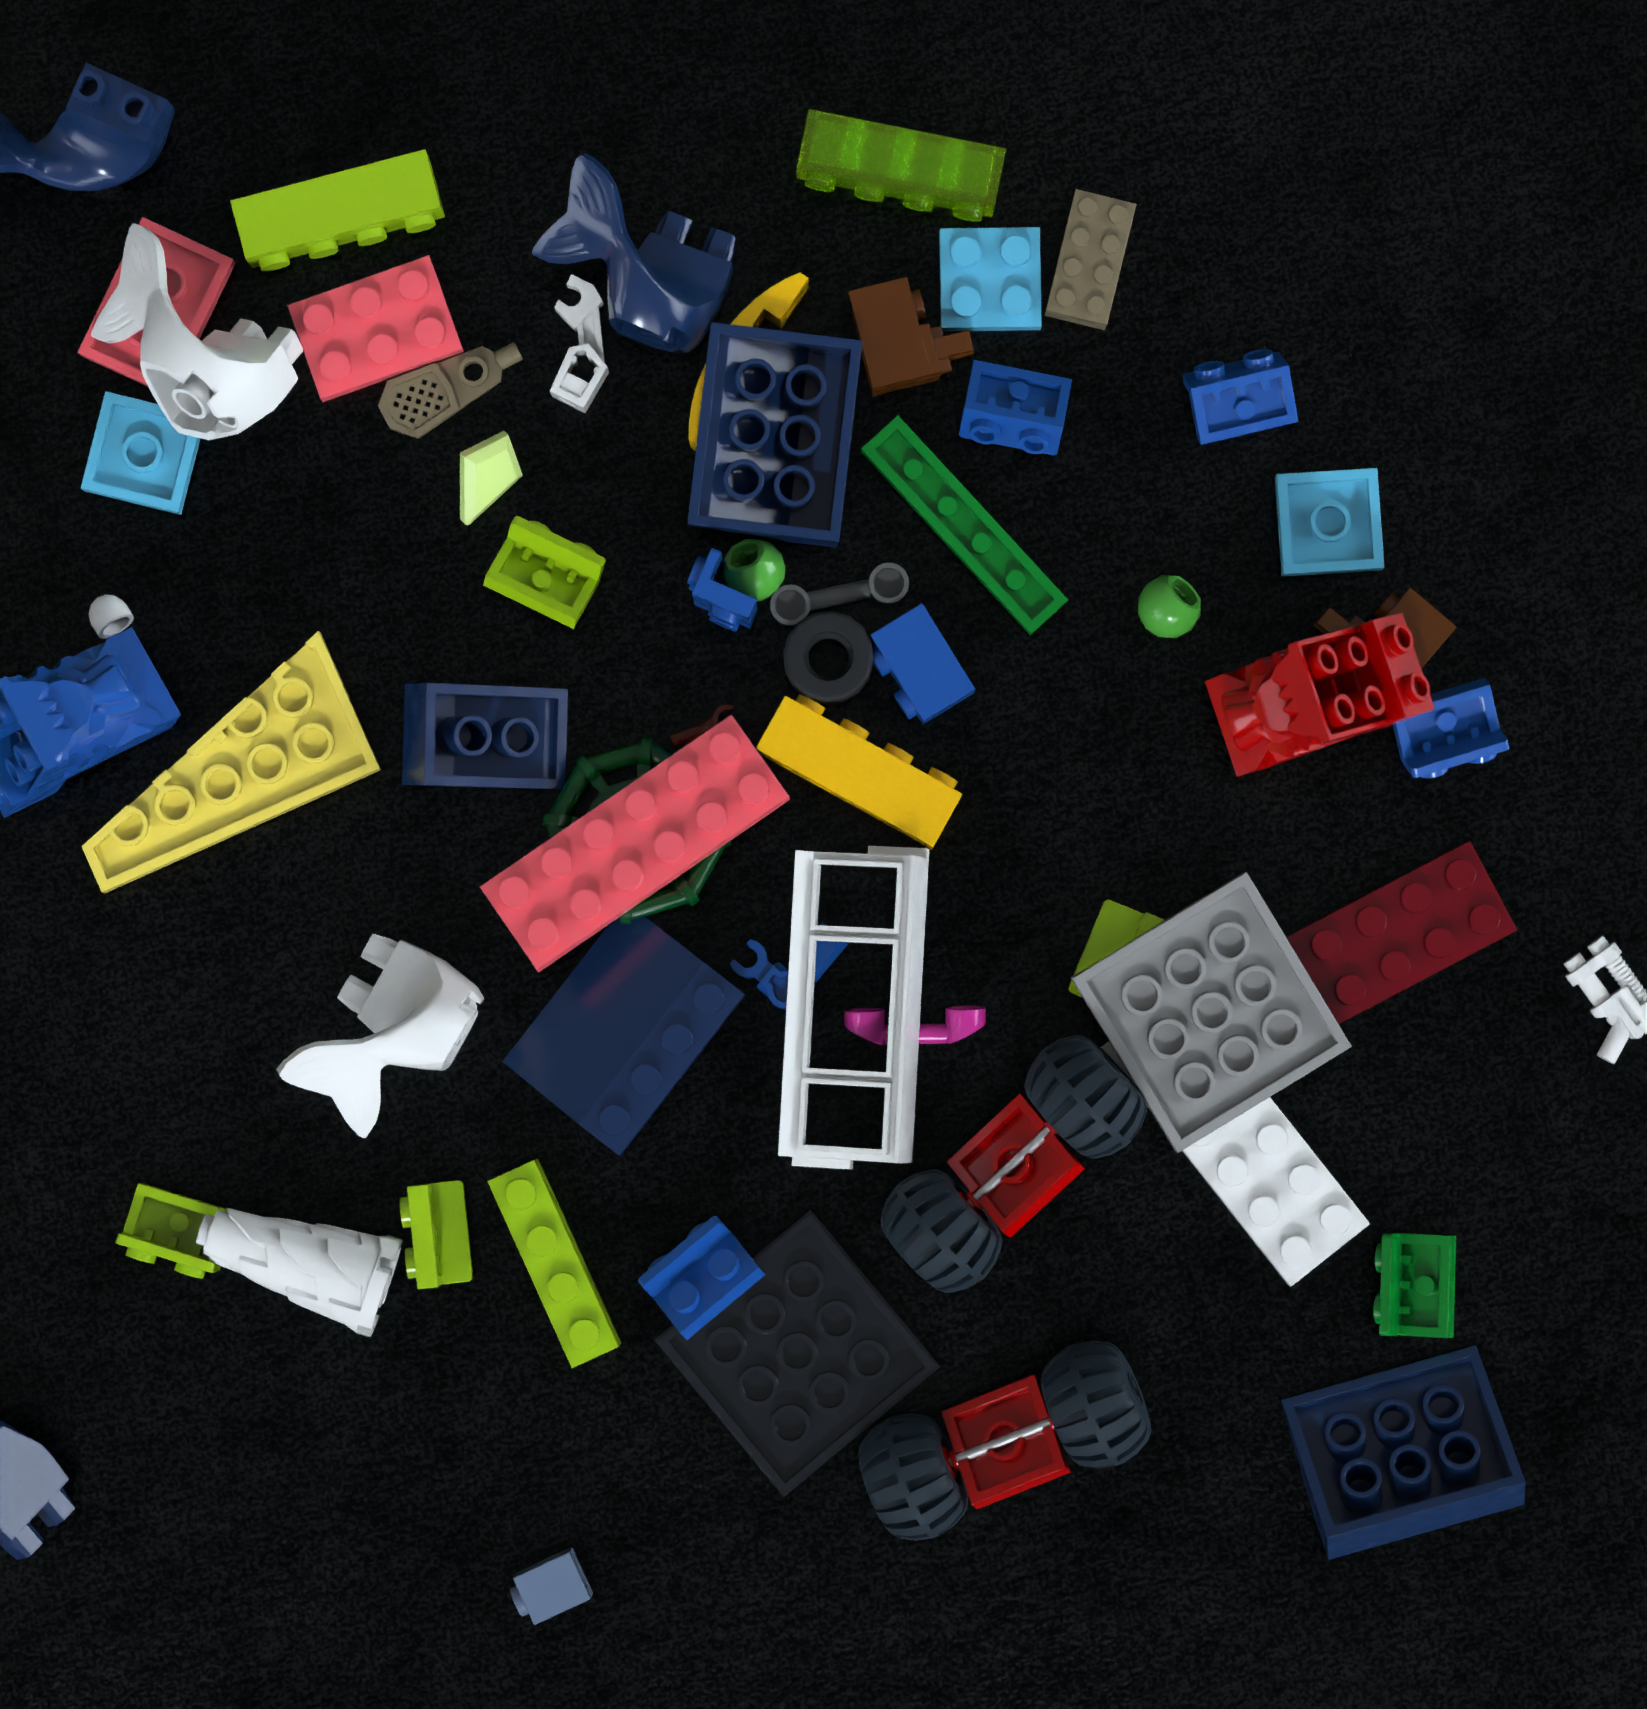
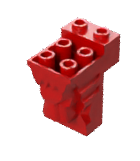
M1403 613L1374 619L1355 627L1288 644V649L1273 653V656L1261 658L1255 663L1205 681L1237 777L1267 769L1357 735L1385 728L1435 710L1430 696V685L1427 678L1423 675L1414 648L1413 635L1406 625Z

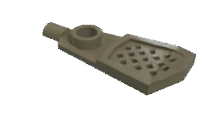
M514 342L495 352L483 346L444 361L433 363L387 380L378 407L391 430L419 439L498 385L502 380L503 370L523 360ZM471 364H478L483 368L481 378L476 381H469L464 376L466 367ZM423 380H424V381H427V384H426V385H423V384H422V383H423ZM430 393L434 394L433 398L429 397ZM417 399H418V400H421V403H420V404H417V403H416V402H417ZM436 405H437V406H440V409H439V410H436V409H435V408H436ZM405 406L409 407L408 411L404 410ZM424 412L428 413L427 417L423 416ZM411 418H412V419H415V422H414V423H411V422H410V421H411Z

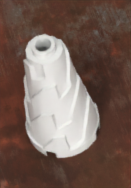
M226 1208L225 1212L217 1210L214 1217L206 1214L196 1240V1244L204 1246L203 1253L210 1256V1262L238 1272L263 1287L287 1296L289 1301L345 1324L355 1333L371 1337L380 1316L376 1313L378 1308L385 1302L403 1242L402 1239L390 1235L375 1236L326 1224L316 1223L312 1225L291 1219L262 1217Z

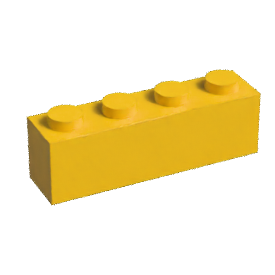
M799 694L795 701L785 696L756 747L758 753L932 850L963 795L954 789L958 781L933 767L926 774L911 766L910 763L914 757L890 743H887L883 750L866 741L869 732L843 718L840 725L822 716L826 708L802 694Z

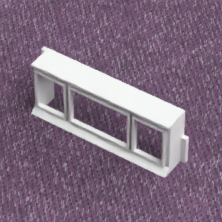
M868 846V854L795 850L778 1156L792 1157V1166L853 1169V1160L912 1163L929 867L928 848ZM821 865L897 868L894 929L818 925ZM817 941L893 944L886 1072L810 1068ZM809 1083L885 1088L882 1149L805 1145Z

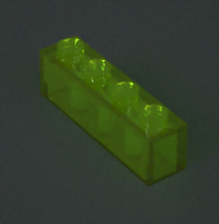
M809 109L797 164V179L806 180L805 186L817 191L833 192L835 186L855 190L854 196L863 200L882 202L884 196L904 200L903 206L909 209L931 212L933 206L952 209V215L956 218L979 222L982 220V216L993 217L1006 148Z

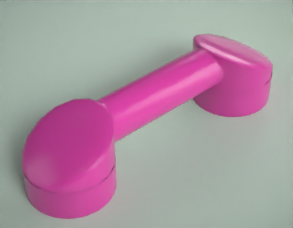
M946 1007L945 1023L920 1024L919 1044H951L968 1037L985 1025L986 1007ZM852 1008L844 1010V1026L849 1031L872 1043L879 1045L888 1044L889 1025H885L884 1009Z

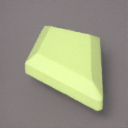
M505 431L460 452V519L465 525H470L523 476L511 440Z

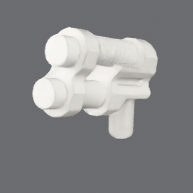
M1601 936L1587 946L1593 955L1588 960H1585L1579 952L1563 964L1569 971L1565 977L1573 987L1579 985L1592 1003L1593 1007L1590 1011L1595 1018L1606 1017L1607 1022L1612 1026L1597 1056L1611 1064H1615L1628 1038L1639 1039L1644 1033L1647 1034V992L1643 985L1640 984V981L1637 980V977L1634 976V972H1631V968L1628 967V964L1620 956L1622 951L1615 942L1609 944L1605 937ZM1603 966L1606 969L1608 968V972L1615 978L1614 980L1618 982L1617 984L1621 986L1612 994H1609L1595 974Z

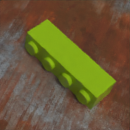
M426 149L230 201L245 259L252 268L260 266L261 271L265 272L284 268L290 265L289 258L308 253L311 259L333 255L339 251L338 246L354 241H357L359 246L376 244L387 239L386 233L406 228L407 233L422 232L433 228L436 225L435 220L445 217Z
M539 1159L487 1181L571 1368L618 1348L621 1344L620 1338Z

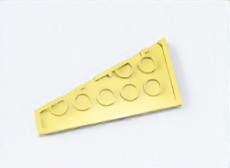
M317 631L305 642L306 645L287 662L284 661L262 685L228 712L193 744L183 757L168 770L166 769L160 774L149 788L130 805H126L82 845V849L102 893L112 891L382 770L321 632Z

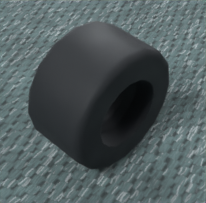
M833 611L814 613L798 622L788 635L783 651L785 674L794 690L823 705L843 703L859 694L869 681L874 662L872 642L863 626L850 616ZM823 639H833L840 642L848 652L847 667L841 674L835 677L826 678L819 676L809 665L808 657L811 648L815 643Z

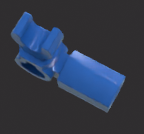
M750 939L747 945L757 953L756 964L753 967L744 968L733 959L730 963L733 971L747 979L756 978L759 981L757 989L765 994L775 1006L786 1010L789 969L780 962L772 965L769 962V954L765 947L759 942ZM817 941L815 982L821 978L849 944L848 942Z

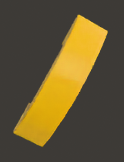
M799 272L770 287L753 300L734 319L731 325L759 328L763 320L767 319L782 329L808 290V277ZM706 364L695 389L689 418V444L695 451Z

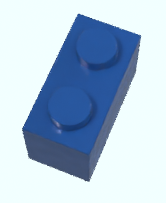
M922 603L870 635V640L874 646L873 664L882 677L890 673L900 690L893 695L908 719L917 716L923 725L974 694L975 688Z

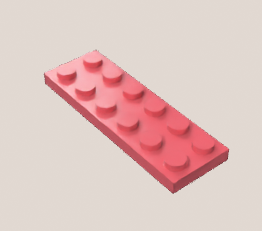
M730 715L487 881L480 888L539 973L788 802L790 798L734 717Z

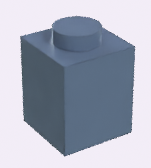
M573 1547L516 1572L513 1578L516 1586L510 1588L512 1599L519 1614L522 1617L529 1614L534 1625L590 1600L593 1594Z

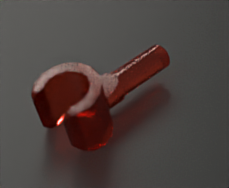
M729 704L722 705L714 711L709 720L670 735L673 746L676 747L695 740L718 724L719 714L728 713L734 710L735 707Z

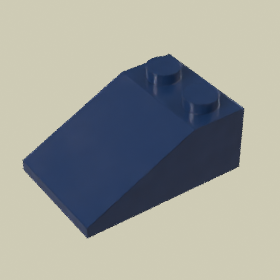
M446 683L405 684L402 785L563 789L566 783L568 689Z

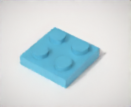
M1040 227L946 228L939 230L940 317L942 331L1041 330Z
M105 391L81 489L85 492L181 515L201 438L178 433L158 404Z
M1377 468L1288 473L1275 476L1282 577L1379 571L1384 569Z

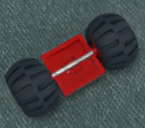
M1072 1035L1060 1038L1046 1046L1031 1064L1025 1079L1024 1087L1029 1099L1019 1094L947 1161L969 1192L947 1173L938 1169H929L915 1173L901 1181L887 1198L880 1220L885 1236L908 1265L932 1287L945 1293H953L968 1289L983 1280L996 1263L1002 1247V1237L999 1229L1011 1238L1085 1169L1061 1140L1060 1136L1083 1156L1100 1158L1112 1155L1126 1147L1142 1127L1147 1112L1146 1100L1136 1085L1115 1061L1088 1037Z
M1088 1341L1069 1345L1057 1353L1045 1366L1041 1375V1382L1036 1375H1032L941 1411L951 1443L941 1425L934 1418L927 1415L908 1413L885 1419L872 1428L862 1440L859 1447V1465L871 1503L885 1528L893 1536L901 1539L925 1540L941 1535L960 1520L967 1510L968 1496L971 1505L976 1509H980L1071 1473L1063 1447L1070 1458L1083 1467L1105 1468L1125 1463L1138 1454L1148 1442L1151 1434V1423L1138 1382L1120 1349L1109 1342Z

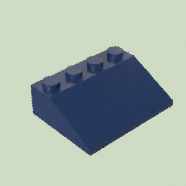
M711 322L687 525L785 542L837 548L841 530L862 340Z
M645 916L632 920L631 925L621 924L620 918H617L603 931L502 1062L620 1156L745 997V994Z
M1476 1345L1281 1400L1312 1512L1328 1560L1524 1505L1526 1482Z

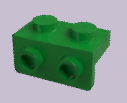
M1383 1233L1382 1243L1377 1245L1375 1251L1376 1271L1381 1273L1380 1294H1377L1373 1307L1375 1323L1380 1324V1336L1401 1335L1454 1338L1456 1235Z

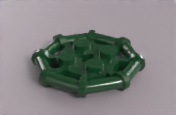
M642 737L640 742L589 757L580 755L574 760L576 766L549 814L543 815L542 826L547 828L549 838H552L580 819L571 816L589 783L599 793L598 797L590 805V812L650 771L652 765L657 766L674 753L655 744L652 737ZM637 764V778L607 786L601 775L602 773ZM731 841L690 868L685 878L681 874L670 883L673 887L655 892L620 916V923L631 925L632 920L685 904L694 906L700 901L698 898L700 891L724 848L730 846Z

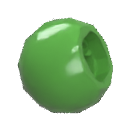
M745 539L730 548L723 561L722 575L725 586L753 597L757 601H763L771 597L784 581L785 564L782 554L770 542L760 539Z
M1161 575L1148 582L1138 597L1139 618L1145 628L1158 637L1178 638L1191 631L1200 617L1201 599L1193 586L1180 576Z

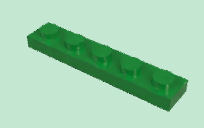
M899 415L861 448V453L1030 636L1068 602L1064 594Z

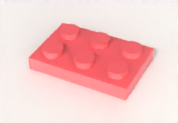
M142 217L139 225L148 228L155 234L163 247L168 295L182 323L194 336L200 339L236 262L228 256ZM121 261L78 353L95 363L148 387L140 366V345L143 329L128 339L117 343H106L91 337L92 329L100 313L119 284Z
M429 255L287 305L322 402L464 352Z

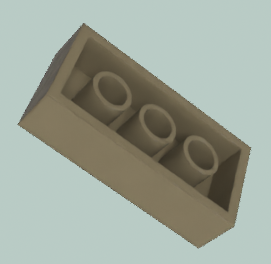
M1078 189L1075 190L1044 316L1101 330L1106 329L1137 204Z

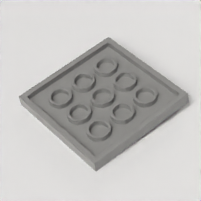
M1247 872L1241 873L1071 977V980L1177 1153L1352 1047Z

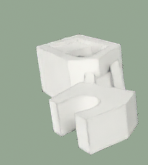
M571 274L566 284L567 288L579 292L581 300L575 306H567L558 300L554 308L575 332L578 331L579 345L569 347L550 389L552 397L586 413L609 374L604 358L599 311L604 304L594 285ZM587 356L588 361L596 366L594 368V375L589 383L571 374L573 367L578 365L577 358Z

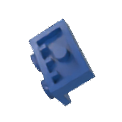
M1269 349L1254 350L1244 354L1243 360L1224 364L1222 361H1208L1196 365L1193 372L1182 375L1184 386L1189 392L1196 435L1201 445L1299 422L1289 365L1279 352H1272Z
M974 360L959 436L972 439L980 444H997L1018 448L1031 454L1056 455L1064 427L1072 379Z
M713 1216L707 1222L695 1226L688 1233L687 1238L670 1253L654 1260L647 1272L638 1279V1282L653 1297L679 1333L688 1340L765 1276V1273L735 1235L717 1216Z

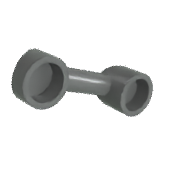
M883 563L872 571L869 578L809 592H805V590L796 585H784L778 588L772 595L770 610L773 617L779 623L786 626H795L798 622L807 618L811 611L874 598L877 602L883 604H893L900 601L907 593L909 578L901 566L895 563Z

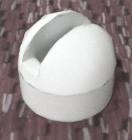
M112 595L97 597L89 610L91 625L99 638L102 639L120 633L134 619L126 603Z

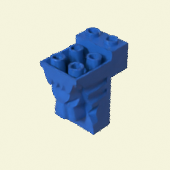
M132 627L108 637L105 643L86 649L74 657L67 656L60 659L53 670L41 666L35 670L29 679L21 675L5 676L0 679V812L4 818L57 793L66 779L171 729L181 716Z

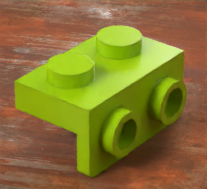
M515 516L510 524L507 539L485 576L483 586L574 629L599 584L606 560L604 557L596 554L591 547L583 543H573L551 532L547 526L540 522L528 521L522 517Z
M457 1180L407 1187L408 1197L400 1198V1214L403 1228L411 1227L413 1248L405 1249L408 1279L416 1278L417 1289L436 1288L443 1284L471 1281L473 1279L464 1183Z
M138 1183L124 1230L118 1233L115 1243L128 1247L125 1255L130 1258L155 1264L158 1256L176 1262L174 1271L203 1279L205 1272L214 1273L220 1271L221 1266L210 1262V1256L203 1253L204 1246L196 1244L198 1232L206 1214L214 1217L217 1210L225 1212L226 1209L151 1185Z

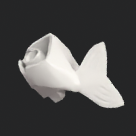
M135 223L131 225L125 242L119 284L100 313L92 329L91 337L106 343H117L128 339L143 329L140 345L141 371L153 397L174 429L180 434L206 440L241 433L275 410L297 382L298 377L292 364L303 352V347L296 333L292 329L278 327L267 340L262 328L254 321L240 319L230 332L214 330L201 341L182 323L170 300L164 250L159 238L146 227Z
M372 934L361 954L363 959L383 969L375 986L373 987L361 979L350 975L337 997L348 1008L358 1013L357 1017L375 1034L360 1039L318 1041L307 1044L294 1051L277 1068L282 1080L289 1084L331 1096L348 1125L362 1138L367 1137L375 1125L379 1114L381 1069L388 1064L439 1071L449 1068L478 1016L476 1002L481 1004L484 1000L479 988L445 960L404 940H400L398 943L393 939Z

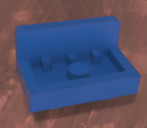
M711 548L707 559L698 556L688 578L687 584L690 585L689 590L693 591L694 604L708 611L711 622L726 629L737 632L739 624L751 628L758 612L757 599L716 582L723 566V557L721 551Z
M1485 678L1430 694L1435 710L1393 725L1401 762L1413 778H1435L1445 774L1451 767L1467 762L1473 764L1484 763L1495 758L1497 753L1509 749L1508 739L1500 730L1491 686Z

